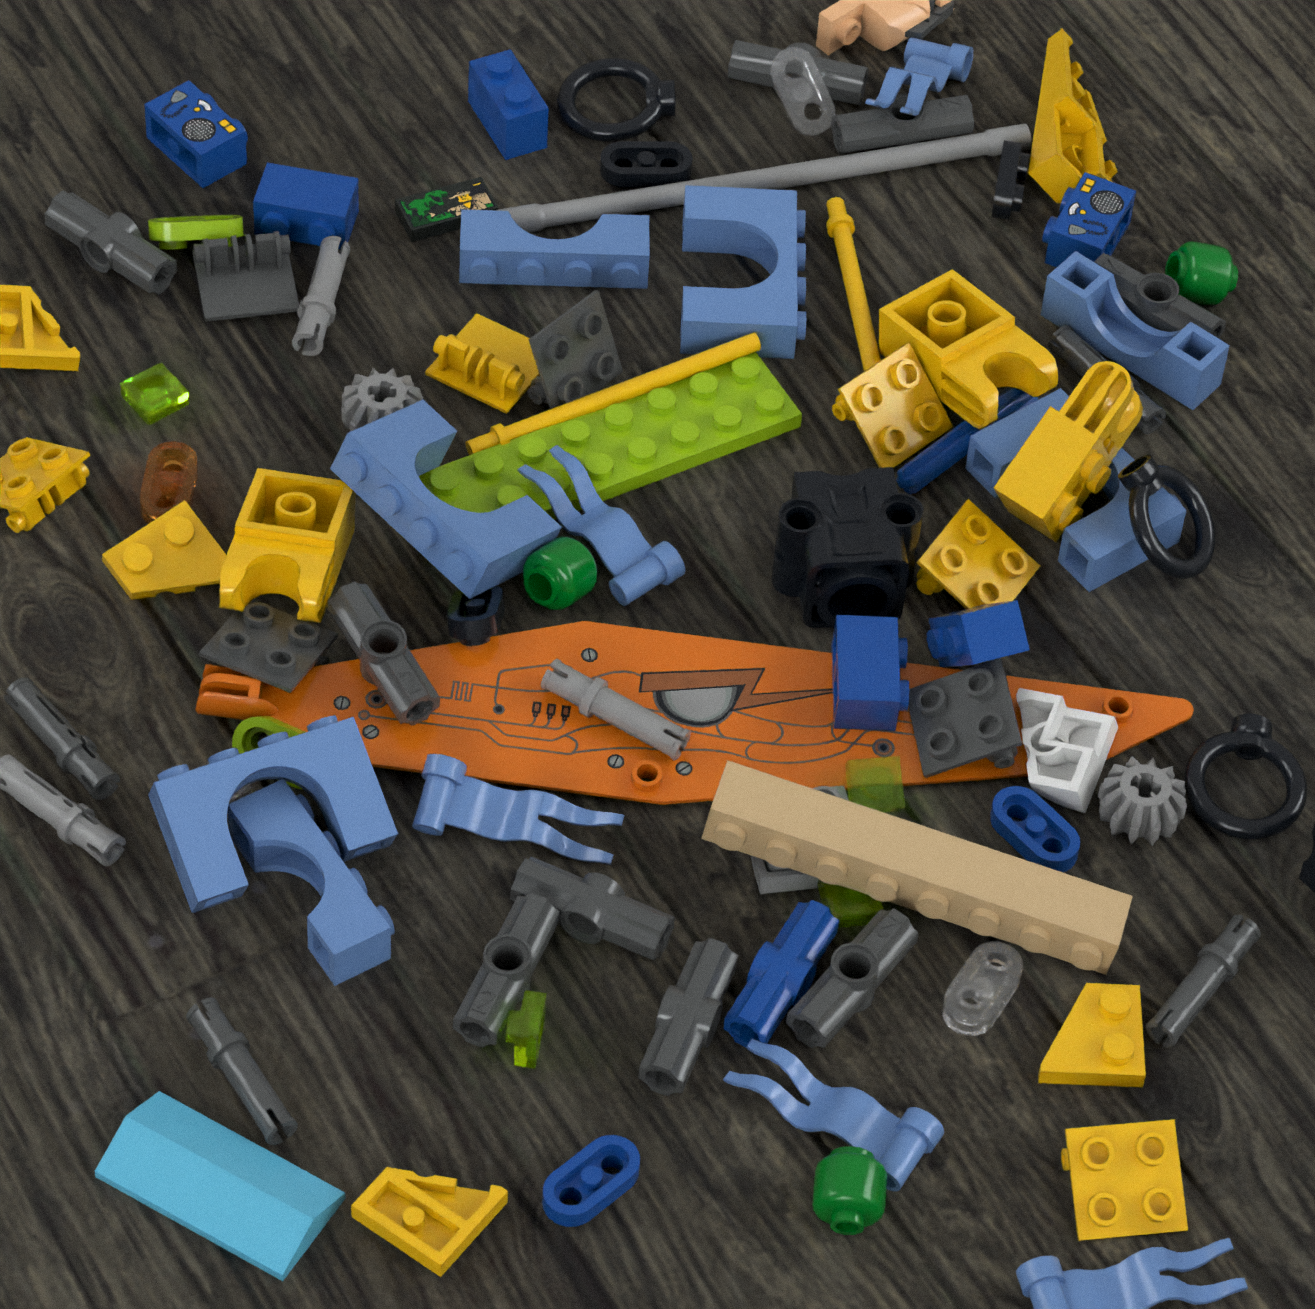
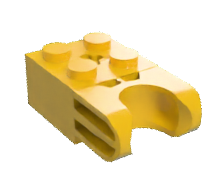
M953 269L879 309V353L887 357L906 343H910L939 400L977 429H982L998 420L997 388L1013 387L1024 391L1032 397H1038L1058 385V369L1053 355L1015 325V316Z
M1111 361L1098 362L1091 366L1060 411L1051 406L1048 408L993 487L1009 513L1054 542H1057L1064 528L1081 519L1083 509L1080 507L1091 492L1097 494L1104 487L1111 474V469L1109 468V465L1112 463L1111 461L1142 417L1143 407L1140 397L1134 390L1132 379L1124 367Z
M257 468L235 523V534L221 568L219 608L244 611V608L260 595L270 593L281 594L292 598L298 604L297 620L320 623L354 533L356 493L342 480Z

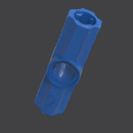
M814 900L807 903L798 902L774 942L766 941L759 949L750 967L747 984L736 998L724 1019L723 1029L730 1033L736 1043L747 1047L751 1039H755L767 1044L791 1005L795 1006L810 989L816 974L817 964L838 932L839 920L831 914L827 906Z

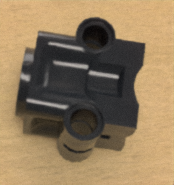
M893 467L867 468L851 475H833L822 471L794 472L792 499L783 503L779 509L771 580L774 588L786 596L800 598L803 622L811 628L834 627L836 615L898 617L899 620L903 614L906 588L911 585L914 579L924 511L921 502L907 493H898Z

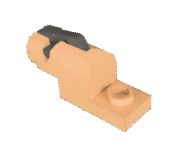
M840 0L819 13L816 47L830 55L844 45H850L860 36L875 48L886 51L910 37L923 39L938 24H942L953 14L954 0Z

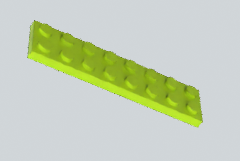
M754 352L707 371L696 373L691 377L665 387L655 388L641 396L512 439L508 444H498L441 465L420 475L419 478L432 494L445 503L461 510L476 513L491 512L528 495L555 520L557 518L546 495L534 482L522 476L518 472V468L527 464L535 470L548 474L559 483L573 507L577 511L582 510L568 472L549 452V449L556 445L581 462L597 494L602 501H606L801 427L802 413L759 355Z

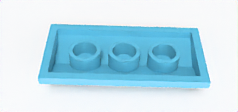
M158 1091L125 1116L95 1170V1177L281 1281H284L346 1199L345 1192L161 1091Z

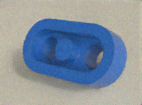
M1011 786L1000 790L995 795L990 813L991 825L1027 861L1060 872H1066L1074 866L1080 848V837L1077 831L1036 792L1022 786ZM1011 817H1017L1022 821H1013Z
M601 1136L553 1171L543 1185L542 1206L547 1217L556 1224L565 1227L580 1226L594 1218L637 1182L640 1169V1154L637 1147L630 1140L622 1136ZM607 1167L617 1168L620 1172L616 1174H608L604 1172L603 1169ZM566 1199H574L579 1204L566 1205L563 1204L562 1201Z

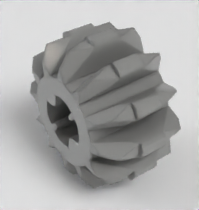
M372 368L369 377L355 374L352 385L345 386L342 394L341 419L344 423V428L350 429L351 432L423 400L420 388L414 387L411 375L397 378L394 368L386 374H379Z
M1133 756L1126 763V766L1114 764L1108 773V777L1104 778V782L1100 784L1098 798H1100V820L1110 822L1112 835L1123 832L1128 834L1131 845L1138 837H1144L1152 846L1159 839V835L1171 838L1172 834L1176 831L1177 824H1180L1181 819H1184L1187 808L1186 798H1184L1186 793L1185 781L1174 779L1173 766L1163 769L1157 768L1154 757L1147 764H1140Z

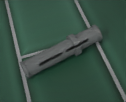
M1069 325L1060 327L1051 336L1059 343L1058 345L1053 340L1048 342V348L1062 358L1082 378L1091 366L1098 362L1107 361ZM1130 376L1134 390L1139 395L1143 407L1142 417L1137 426L1144 434H1150L1163 423L1155 415L1164 419L1166 411L1140 390L1139 382Z
M20 678L14 681L6 690L8 695H4L5 702L20 715L31 730L50 748L56 756L57 765L62 771L76 777L95 800H103L112 795L118 788L116 783L120 782V777L96 752L97 747L88 736L80 735L57 708L47 700L31 679Z
M1234 915L1213 943L1203 946L1198 952L1197 964L1156 1015L1146 1024V1032L1155 1043L1160 1044L1167 1034L1168 1037L1163 1042V1047L1172 1048L1175 1046L1179 1037L1221 984L1229 982L1235 977L1239 970L1237 969L1238 963L1261 936L1260 929L1251 919L1247 918L1239 929L1238 926L1243 921V915Z
M210 997L201 1000L210 1020H207L198 1005L194 1004L188 1010L186 1019L194 1027L208 1048L206 1054L211 1065L215 1069L223 1071L269 1145L283 1142L274 1122L279 1124L289 1139L296 1132L298 1123L290 1115L249 1053L250 1044L245 1035L234 1030L215 998Z

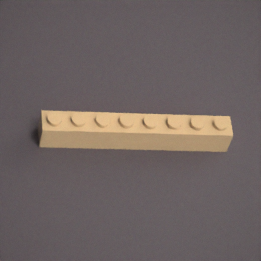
M727 760L701 838L715 843L723 849L739 851L766 860L776 867L790 868L816 877L824 883L840 885L867 894L877 901L891 902L918 911L925 917L941 919L968 928L978 935L992 936L1019 945L1029 952L1042 953L1072 963L1077 968L1093 970L1105 975L1119 948L1133 897Z

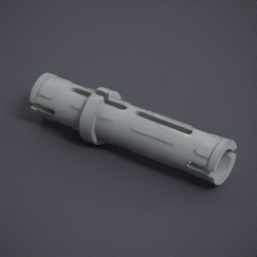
M329 236L322 240L307 296L304 297L303 301H300L297 309V315L300 320L292 339V345L298 351L304 338L305 344L301 354L306 356H315L322 351L327 327L335 320L336 307L334 302L346 260L350 254V246L346 241L342 244L340 253H338V247L342 238L337 236Z
M559 659L552 661L550 667L553 668V672L549 669L546 670L541 681L542 689L549 690L578 706L579 713L587 718L595 715L670 756L674 761L680 757L681 751H679V748L685 749L691 736L690 730L672 723L608 688V681L600 677H596L593 680L562 663Z
M8 754L0 758V789L7 792L39 818L49 823L57 830V835L61 840L69 845L75 843L77 846H80L103 866H110L120 858L124 851L122 846L126 845L125 838L95 818L94 811L83 803L76 804L59 790L27 769L12 755Z

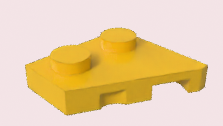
M0 285V368L78 371L80 352L76 347L68 348L59 336V324L50 313L42 308L41 300L30 286Z
M184 500L103 553L102 562L129 598L135 600L156 597L161 592L178 594L195 591V587L220 584V572L226 553Z
M1086 983L1040 1065L1038 1083L1143 1088L1146 1070L1140 985Z
M386 1167L351 1205V1217L442 1277L507 1204L508 1190L497 1185H491L489 1192L458 1187L457 1179L438 1175L422 1177L413 1171Z

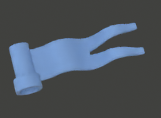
M910 37L904 52V63L906 64L904 69L890 67L876 100L868 98L865 104L883 109L888 108L894 102L902 84L910 85L906 105L901 107L900 112L912 116L918 115L928 90L941 92L947 79L961 82L966 81L972 66L973 47L958 43L947 46Z
M558 445L549 449V452L568 472L584 512L583 515L573 507L566 493L554 478L544 472L531 468L527 464L518 468V472L541 488L561 526L571 535L584 537L594 547L606 568L614 576L609 581V588L614 598L621 605L626 606L659 584L669 585L685 574V565L678 551L667 541H662L656 546L651 547L630 515L621 508L609 507L597 494L581 462Z
M442 754L427 755L421 775L425 779V784L412 824L414 829L425 834L441 836L445 825H449L492 840L532 842L561 856L577 861L611 865L613 854L577 843L558 832L549 824L539 820L538 817L539 815L552 817L572 825L594 827L606 825L622 826L623 814L588 810L544 791H514L496 787L479 779L465 776L467 765L456 758Z
M751 1039L746 1048L755 1055L769 1059L777 1064L789 1076L801 1096L810 1104L809 1107L797 1101L779 1083L764 1076L739 1074L729 1071L723 1079L728 1084L747 1088L762 1095L795 1128L807 1132L825 1131L836 1135L849 1146L860 1147L870 1151L887 1171V1189L891 1191H899L923 1154L931 1153L944 1135L942 1124L929 1112L917 1107H910L900 1119L887 1111L879 1102L864 1091L853 1087H830L816 1079L798 1057L788 1050L777 1045L762 1043L755 1039Z
M1230 1238L1216 1241L1189 1252H1175L1164 1247H1151L1129 1256L1116 1265L1099 1270L1073 1269L1063 1271L1059 1259L1055 1256L1033 1258L1020 1265L1016 1270V1276L1024 1296L1030 1297L1033 1309H1149L1167 1300H1181L1193 1305H1201L1218 1301L1248 1289L1245 1278H1235L1216 1284L1197 1286L1189 1285L1173 1276L1160 1275V1272L1166 1270L1187 1272L1207 1264L1221 1254L1234 1249Z

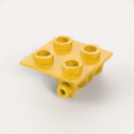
M478 313L474 315L457 336L453 334L447 337L440 335L436 339L433 352L439 354V356L425 371V375L505 414L511 410L529 389L531 381L535 377L540 376L528 340L530 338Z
M906 343L838 388L840 395L836 397L835 404L832 405V412L838 420L844 421L847 419L855 421L879 468H894L953 428L910 343Z
M28 437L10 445L7 453L0 458V507L7 509L9 515L6 517V523L9 528L16 533L22 530L30 531L38 522L46 517L45 514H50L55 510V505L60 506L77 490L85 486L89 470L83 461L90 457V453Z
M968 499L916 562L921 567L917 573L918 580L916 585L926 595H931L933 592L937 593L945 589L965 609L984 604L1013 601L1039 569L1040 565Z
M1175 1119L1065 1129L1067 1148H1062L1061 1162L1064 1171L1070 1170L1078 1241L1188 1231Z

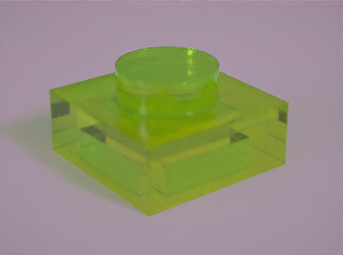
M162 362L121 382V396L148 425L189 405V391Z
M900 756L848 760L845 763L849 801L881 812L901 811L905 808Z
M818 880L817 887L822 904L827 906L831 914L839 920L838 928L867 925L881 909L884 910L881 901H877L867 894Z
M525 990L521 1010L510 1011L506 1030V1042L515 1043V1066L533 1069L536 1067L545 1027L547 993Z

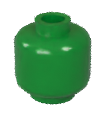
M1189 241L1182 244L1178 250L1173 251L1166 262L1165 274L1177 282L1179 295L1195 304L1217 305L1237 285L1238 268L1236 265H1233L1230 252L1219 245Z
M557 537L527 557L523 565L524 586L530 598L539 605L550 610H563L592 591L597 582L595 560L589 550L579 541L570 537Z
M853 1146L834 1149L830 1155L819 1161L816 1166L812 1200L813 1211L820 1220L830 1224V1228L836 1233L855 1235L863 1232L864 1227L872 1226L882 1219L886 1203L887 1171L882 1163L875 1159L873 1153L866 1149Z

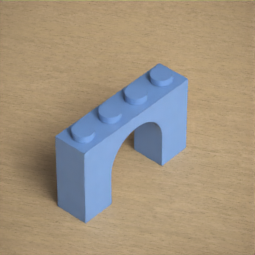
M685 185L682 251L741 255L761 264L769 272L770 276L756 285L745 288L683 286L680 354H697L755 332L761 343V350L756 352L759 357L794 359L796 340H805L806 311H798V305H805L806 277H797V271L804 272L806 243H797V238H804L806 211L797 210V191Z
M1060 388L971 435L965 469L995 499L999 496L993 487L1050 406L1060 411L1069 396ZM1122 447L1109 465L1111 474L1102 488L1110 502L1063 530L1058 562L1088 592L1148 560L1140 548L1131 527L1128 508L1130 491L1123 486L1118 478L1121 470L1134 461ZM1161 487L1156 493L1149 496V516L1156 536L1161 544L1168 549L1180 541L1186 509L1175 495L1168 493Z
M424 400L348 432L330 470L469 599L522 573L527 557L555 539L562 528L528 495L497 510L476 513L453 507L432 494L421 482L419 476L440 466L457 430Z
M335 715L324 717L310 723L307 726L308 732L290 738L287 732H279L258 741L259 748L241 754H239L237 748L227 749L210 756L207 759L208 765L189 770L188 765L183 764L169 768L157 775L159 781L153 783L148 796L192 913L241 897L249 885L230 836L227 824V810L230 799L240 789L253 782L266 779H284L305 790L318 804L328 830L337 842L341 855L340 858L343 862L389 847L398 832L354 717L339 722Z

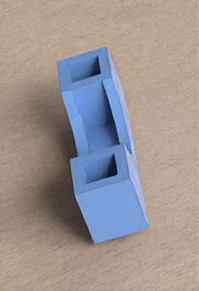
M461 209L459 283L647 289L650 258L649 215L602 214L598 222L590 230L579 236L567 239H547L523 230L513 220L509 211Z
M1077 251L1047 276L1040 314L1045 319L1058 327L1069 325L1095 350L1191 410H1194L1221 385L1230 346L1192 322L1188 323L1183 329L1173 332L1161 331L1147 325L1135 316L1124 303L1118 292L1114 274Z
M281 779L229 803L228 822L230 836L255 873L280 871L299 876L309 882L322 897L318 905L307 916L308 949L334 986L391 959V935L395 933V929L390 915L382 905L376 907L367 895V888L362 876L357 869L347 868L340 858V850L336 840L329 831L322 832L314 822L312 809L302 794L295 795L286 781Z

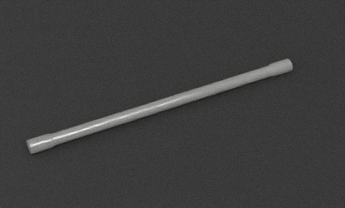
M1023 123L988 129L982 133L542 205L536 203L497 209L495 211H509L516 224L526 232L531 233L547 227L600 219L602 214L625 215L684 205L685 185L777 190L984 155L998 156L1002 154L1004 140L1022 143L1021 152L1031 149V133L1028 125Z

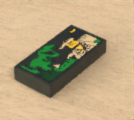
M482 177L395 199V212L411 242L461 229V209L494 211L499 209Z

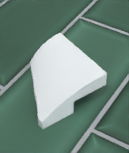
M1019 688L1016 697L1021 711L1023 725L1021 732L1023 744L1027 752L1028 761L1026 766L1031 789L1058 805L1086 813L1118 730L1115 716L1069 708L1066 706L1063 696Z

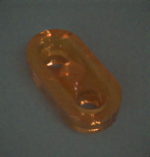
M170 441L157 445L149 453L140 492V511L146 523H151L184 500L190 507L192 506L198 477V463L196 452L189 445Z

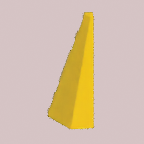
M1063 28L1048 38L1028 169V174L1056 203H1061L1068 187L1076 188L1085 172L1113 182L1111 178L1118 172L1113 161L1108 160L1105 162L1103 144L1107 140L1091 93L1086 89L1084 90L1077 81L1083 74V70L1077 61L1073 63L1070 61L1069 47L1073 44V41Z

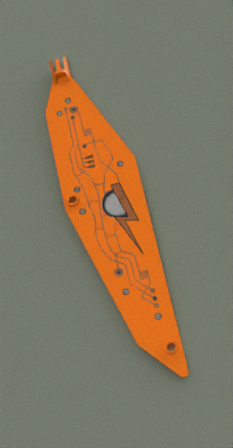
M590 621L492 636L489 642L478 646H466L456 642L410 650L440 697V706L429 715L428 719L413 726L409 723H399L378 688L362 677L359 659L313 666L291 693L225 666L205 664L195 708L197 714L240 720L256 716H270L305 732H308L307 726L310 723L324 717L335 715L338 722L354 717L373 767L422 773L428 754H442L464 762L467 765L465 776L485 782L659 805L713 801L727 760L809 788L844 785L846 791L1028 777L1026 766L1028 761L1027 752L1023 744L1021 729H1023L1021 711L1016 697L1019 688L1063 696L1065 704L1069 708L1115 716L1118 730L1106 760L1191 719L1194 711L1192 704L1183 698L1006 676L1022 745L1017 747L1018 753L1014 757V764L1007 768H996L994 762L989 761L986 757L925 778L909 707L907 711H899L895 731L834 729L832 653ZM559 659L562 663L593 680L596 677H600L608 681V688L672 723L690 730L691 736L685 749L679 748V751H681L680 757L674 761L670 756L595 715L587 718L579 713L578 706L549 690L542 689L541 681L546 670L549 669L553 672V668L550 667L552 661ZM907 663L905 669L900 668V680H908L909 689L963 670ZM648 778L652 781H643L641 779Z

